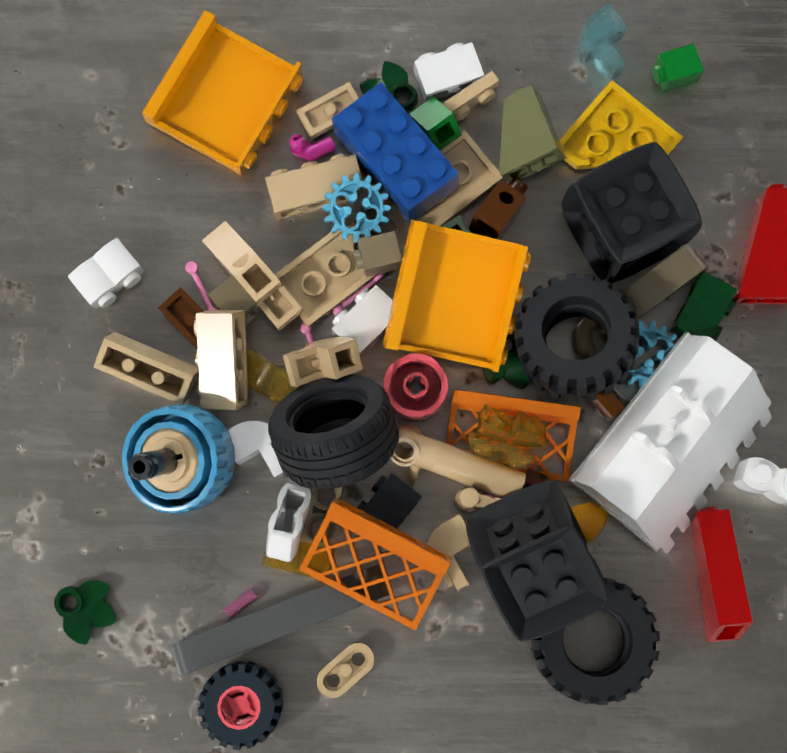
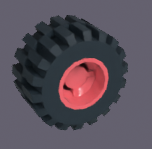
M237 661L221 667L204 684L203 691L198 699L200 702V706L197 709L198 716L202 717L200 724L203 730L208 729L210 732L208 737L214 740L216 738L221 741L220 746L226 748L227 745H231L233 750H240L241 747L247 746V749L254 747L256 743L265 741L276 728L283 709L281 697L283 693L281 687H278L276 683L277 679L275 676H271L267 672L268 669L264 666L260 668L254 662L242 663V661Z

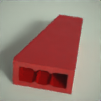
M787 184L770 185L759 196L735 286L737 291L733 299L737 300L736 304H787Z
M714 506L706 507L697 512L692 521L707 643L739 640L753 621L729 509L719 510L718 507Z

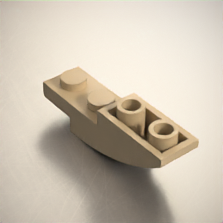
M226 221L201 240L279 331L303 312V308L285 289L281 281Z

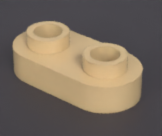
M360 642L352 643L319 672L317 676L319 691L329 698H337L343 695L372 669L374 665L372 649ZM355 653H362L365 660L363 664L356 665L352 661V656ZM331 674L337 675L340 679V683L335 687L330 686L327 682L328 676Z

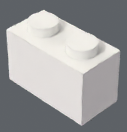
M472 42L465 45L463 43H456L448 47L446 51L437 54L429 52L421 55L418 60L414 61V75L424 102L432 97H435L438 101L452 97L485 76Z
M377 285L371 290L368 288L362 290L354 300L357 304L349 312L346 310L341 311L332 321L335 325L332 328V334L335 337L356 339L360 358L385 335L393 300Z

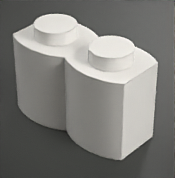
M115 238L103 246L92 258L86 260L73 270L68 278L94 309L99 307L106 308L116 300V294L124 287L130 289L141 280L140 275L144 272V269L118 238Z
M751 457L739 461L733 479V484L736 487L752 494L763 493L769 500L787 505V468L779 469L773 462L759 457Z
M287 483L280 490L276 511L270 517L268 524L267 557L290 562L296 556L299 549L300 536L305 529L310 507L311 492L309 488Z

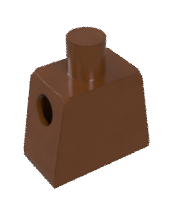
M516 177L512 178L509 184L499 181L474 213L468 228L470 232L501 240L517 218L526 200L524 196L528 189L526 183Z

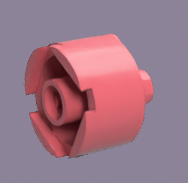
M411 353L401 357L388 368L384 377V389L388 393L393 413L396 416L407 421L419 422L432 418L441 409L448 391V379L444 370L434 358L425 354ZM417 381L420 383V388L424 389V391L419 390L417 394H412L411 389L407 388V386H412L413 382Z

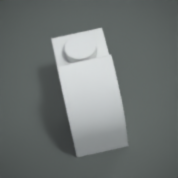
M246 421L227 430L234 446L236 463L241 465L261 453L276 479L285 475L274 451L267 423Z

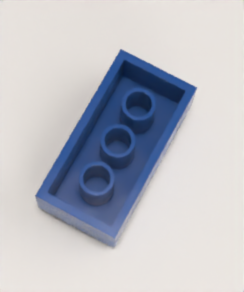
M382 82L331 118L337 137L352 155H356L357 161L376 184L379 182L382 184L381 190L384 193H388L390 201L409 223H411V219L416 220L459 188V173Z

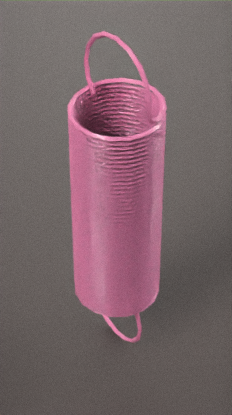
M250 588L222 611L227 613L228 618L232 619L259 596H256Z

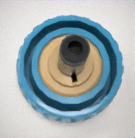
M188 404L168 405L153 409L149 413L142 415L131 427L125 438L122 450V467L131 491L146 506L162 513H185L210 504L229 485L235 465L234 446L224 424L214 414L206 411L204 408Z

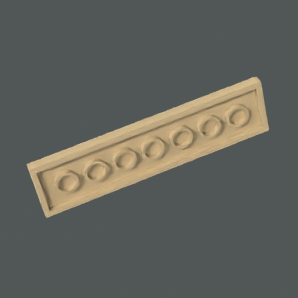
M463 131L460 137L440 150L459 173V188L417 218L416 221L443 226L494 188L499 181H503V177L498 169L466 131ZM387 198L383 201V205L391 206V210L383 213V216L389 219L387 224L378 223L382 230L380 234L395 231L401 257H403L410 223L390 199ZM360 209L358 211L365 213L366 218L369 220H374L377 216L373 209L366 211ZM358 212L344 221L346 227L353 228L356 226L355 218ZM340 230L334 234L332 232L327 234L275 274L285 289L303 308V312L298 317L308 328L316 324L336 306L377 276L366 277L363 268L357 269L353 251L359 250L358 243H354L352 235H348L345 241L341 240L343 232ZM373 230L370 232L371 236L379 235Z

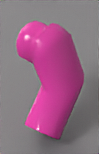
M295 134L289 140L290 151L295 156L308 161H315L336 150L330 136L316 143L305 140L301 134Z

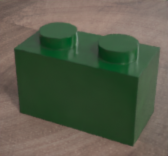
M703 271L696 278L669 332L676 333L680 338L684 333L689 332L691 335L708 336L716 341L723 327L719 326L721 319L724 315L728 317L736 305L737 300L733 299L737 288Z

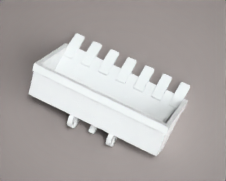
M689 332L684 333L570 477L569 481L657 552L661 549L665 554H668L675 544L670 537L674 529L677 527L679 531L684 533L691 524L690 519L686 515L692 506L697 511H700L705 506L708 500L703 492L708 485L714 490L719 488L724 481L719 472L724 464L733 469L740 460L736 452L738 446L742 443L746 448H749L756 439L752 430L755 424L758 422L762 427H765L772 419L768 409L771 405L770 398L766 395L754 368L711 337L691 335Z

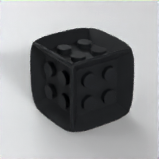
M657 142L638 146L591 170L568 187L561 203L566 222L591 268L601 281L605 279L611 283L634 275L669 256L682 245L689 243L702 227L701 215L694 198L672 160Z
M544 481L521 489L480 509L467 520L466 531L474 559L481 569L486 587L509 630L519 641L537 639L592 615L609 602L608 588L595 559L589 553L586 540L574 513L555 481Z

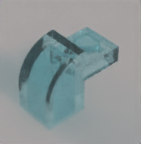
M610 3L594 12L586 20L578 42V53L583 64L594 58L598 71L602 75L606 74L610 80H614L621 75L626 63L612 45L623 38L627 25Z

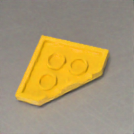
M611 80L559 141L566 156L563 160L575 170L597 168L627 151L651 142H657L669 156L681 142L683 136Z

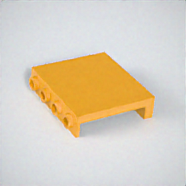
M204 10L142 114L146 123L242 175L246 168L251 169L258 156L256 150L260 143L265 144L273 132L271 125L275 118H281L289 104L286 100L291 91L297 92L304 79L301 63L297 61L295 66L221 26L217 23L215 15Z
M411 219L384 336V347L396 351L401 349L484 367L491 369L493 372H498L500 365L504 366L507 360L508 347H505L507 334L511 335L514 330L516 317L512 313L515 303L520 302L523 293V285L520 284L522 272H527L530 264L531 254L527 253L528 246Z

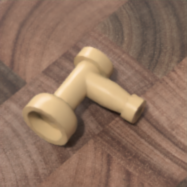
M465 487L455 494L454 504L460 512L471 513L477 507L484 508L501 498L495 497L494 499L478 494L473 488Z

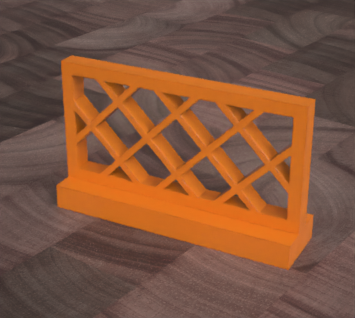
M453 389L446 443L454 445L463 438L472 449L473 454L479 456L480 452L492 443H495L505 456L497 463L503 464L508 460L513 466L511 468L524 473L527 468H518L511 457L526 447L536 460V462L528 467L532 470L540 465L544 472H537L547 475L548 479L569 482L577 421L580 417L581 407ZM457 409L471 411L478 422L462 432L455 422ZM476 412L488 414L481 419ZM493 414L503 416L509 426L494 437L484 424V421ZM507 416L519 417V419L512 423ZM524 419H533L541 430L525 441L515 426ZM538 420L548 421L550 423L543 427ZM556 423L569 424L568 438L557 445L547 430ZM481 424L491 437V440L476 450L466 435ZM455 427L460 435L453 440ZM513 429L523 444L507 454L497 440ZM544 433L554 448L539 459L528 444ZM567 444L566 453L564 455L560 448ZM557 451L564 460L563 474L550 473L542 462Z
M335 498L299 570L416 631L443 576L451 564L452 557L347 502ZM331 521L344 528L346 540L330 545L326 530ZM350 531L356 533L359 536L352 538ZM322 538H323V541H324L325 546H324V547H321V548H318V546H319V544H320V542H321V540H322ZM362 539L373 542L376 555L359 560L354 542ZM349 544L354 562L337 567L332 549ZM379 546L388 551L381 553ZM327 551L332 565L331 569L319 571L309 565L314 554ZM392 554L402 557L406 570L388 575L383 557ZM378 559L383 577L366 582L361 564ZM408 561L417 566L410 568ZM356 566L361 584L350 587L342 582L339 571ZM425 569L436 575L431 586L417 590L412 575L413 572ZM334 573L336 579L330 577L328 574ZM407 574L413 592L395 597L390 579ZM385 581L391 598L381 602L372 599L368 586ZM363 588L365 594H363V593H361V592H359V591H357V590ZM427 593L423 602H421L419 595ZM415 596L419 610L415 618L411 619L401 614L397 602ZM393 604L394 610L386 605Z

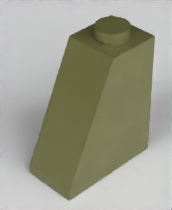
M532 85L518 88L512 95L504 99L499 172L508 183L514 177L523 180L566 158L543 99Z

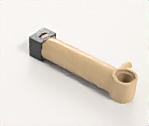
M410 424L398 427L399 441L394 454L390 458L398 466H408L404 482L410 487H413L421 468L499 498H504L531 485L548 481V476L529 468H527L525 473L423 435L418 427ZM400 443H409L413 448H405Z

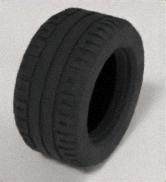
M347 375L336 380L324 377L300 386L278 403L268 424L269 436L285 476L299 485L312 489H336L368 478L387 464L394 454L399 441V431L388 393L382 386L370 378L359 375Z

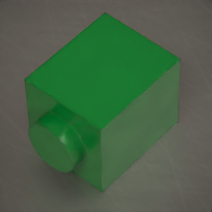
M694 43L659 53L652 67L653 78L657 84L660 83L663 93L698 82L704 72Z
M435 97L430 98L409 114L439 151L462 135L453 113Z

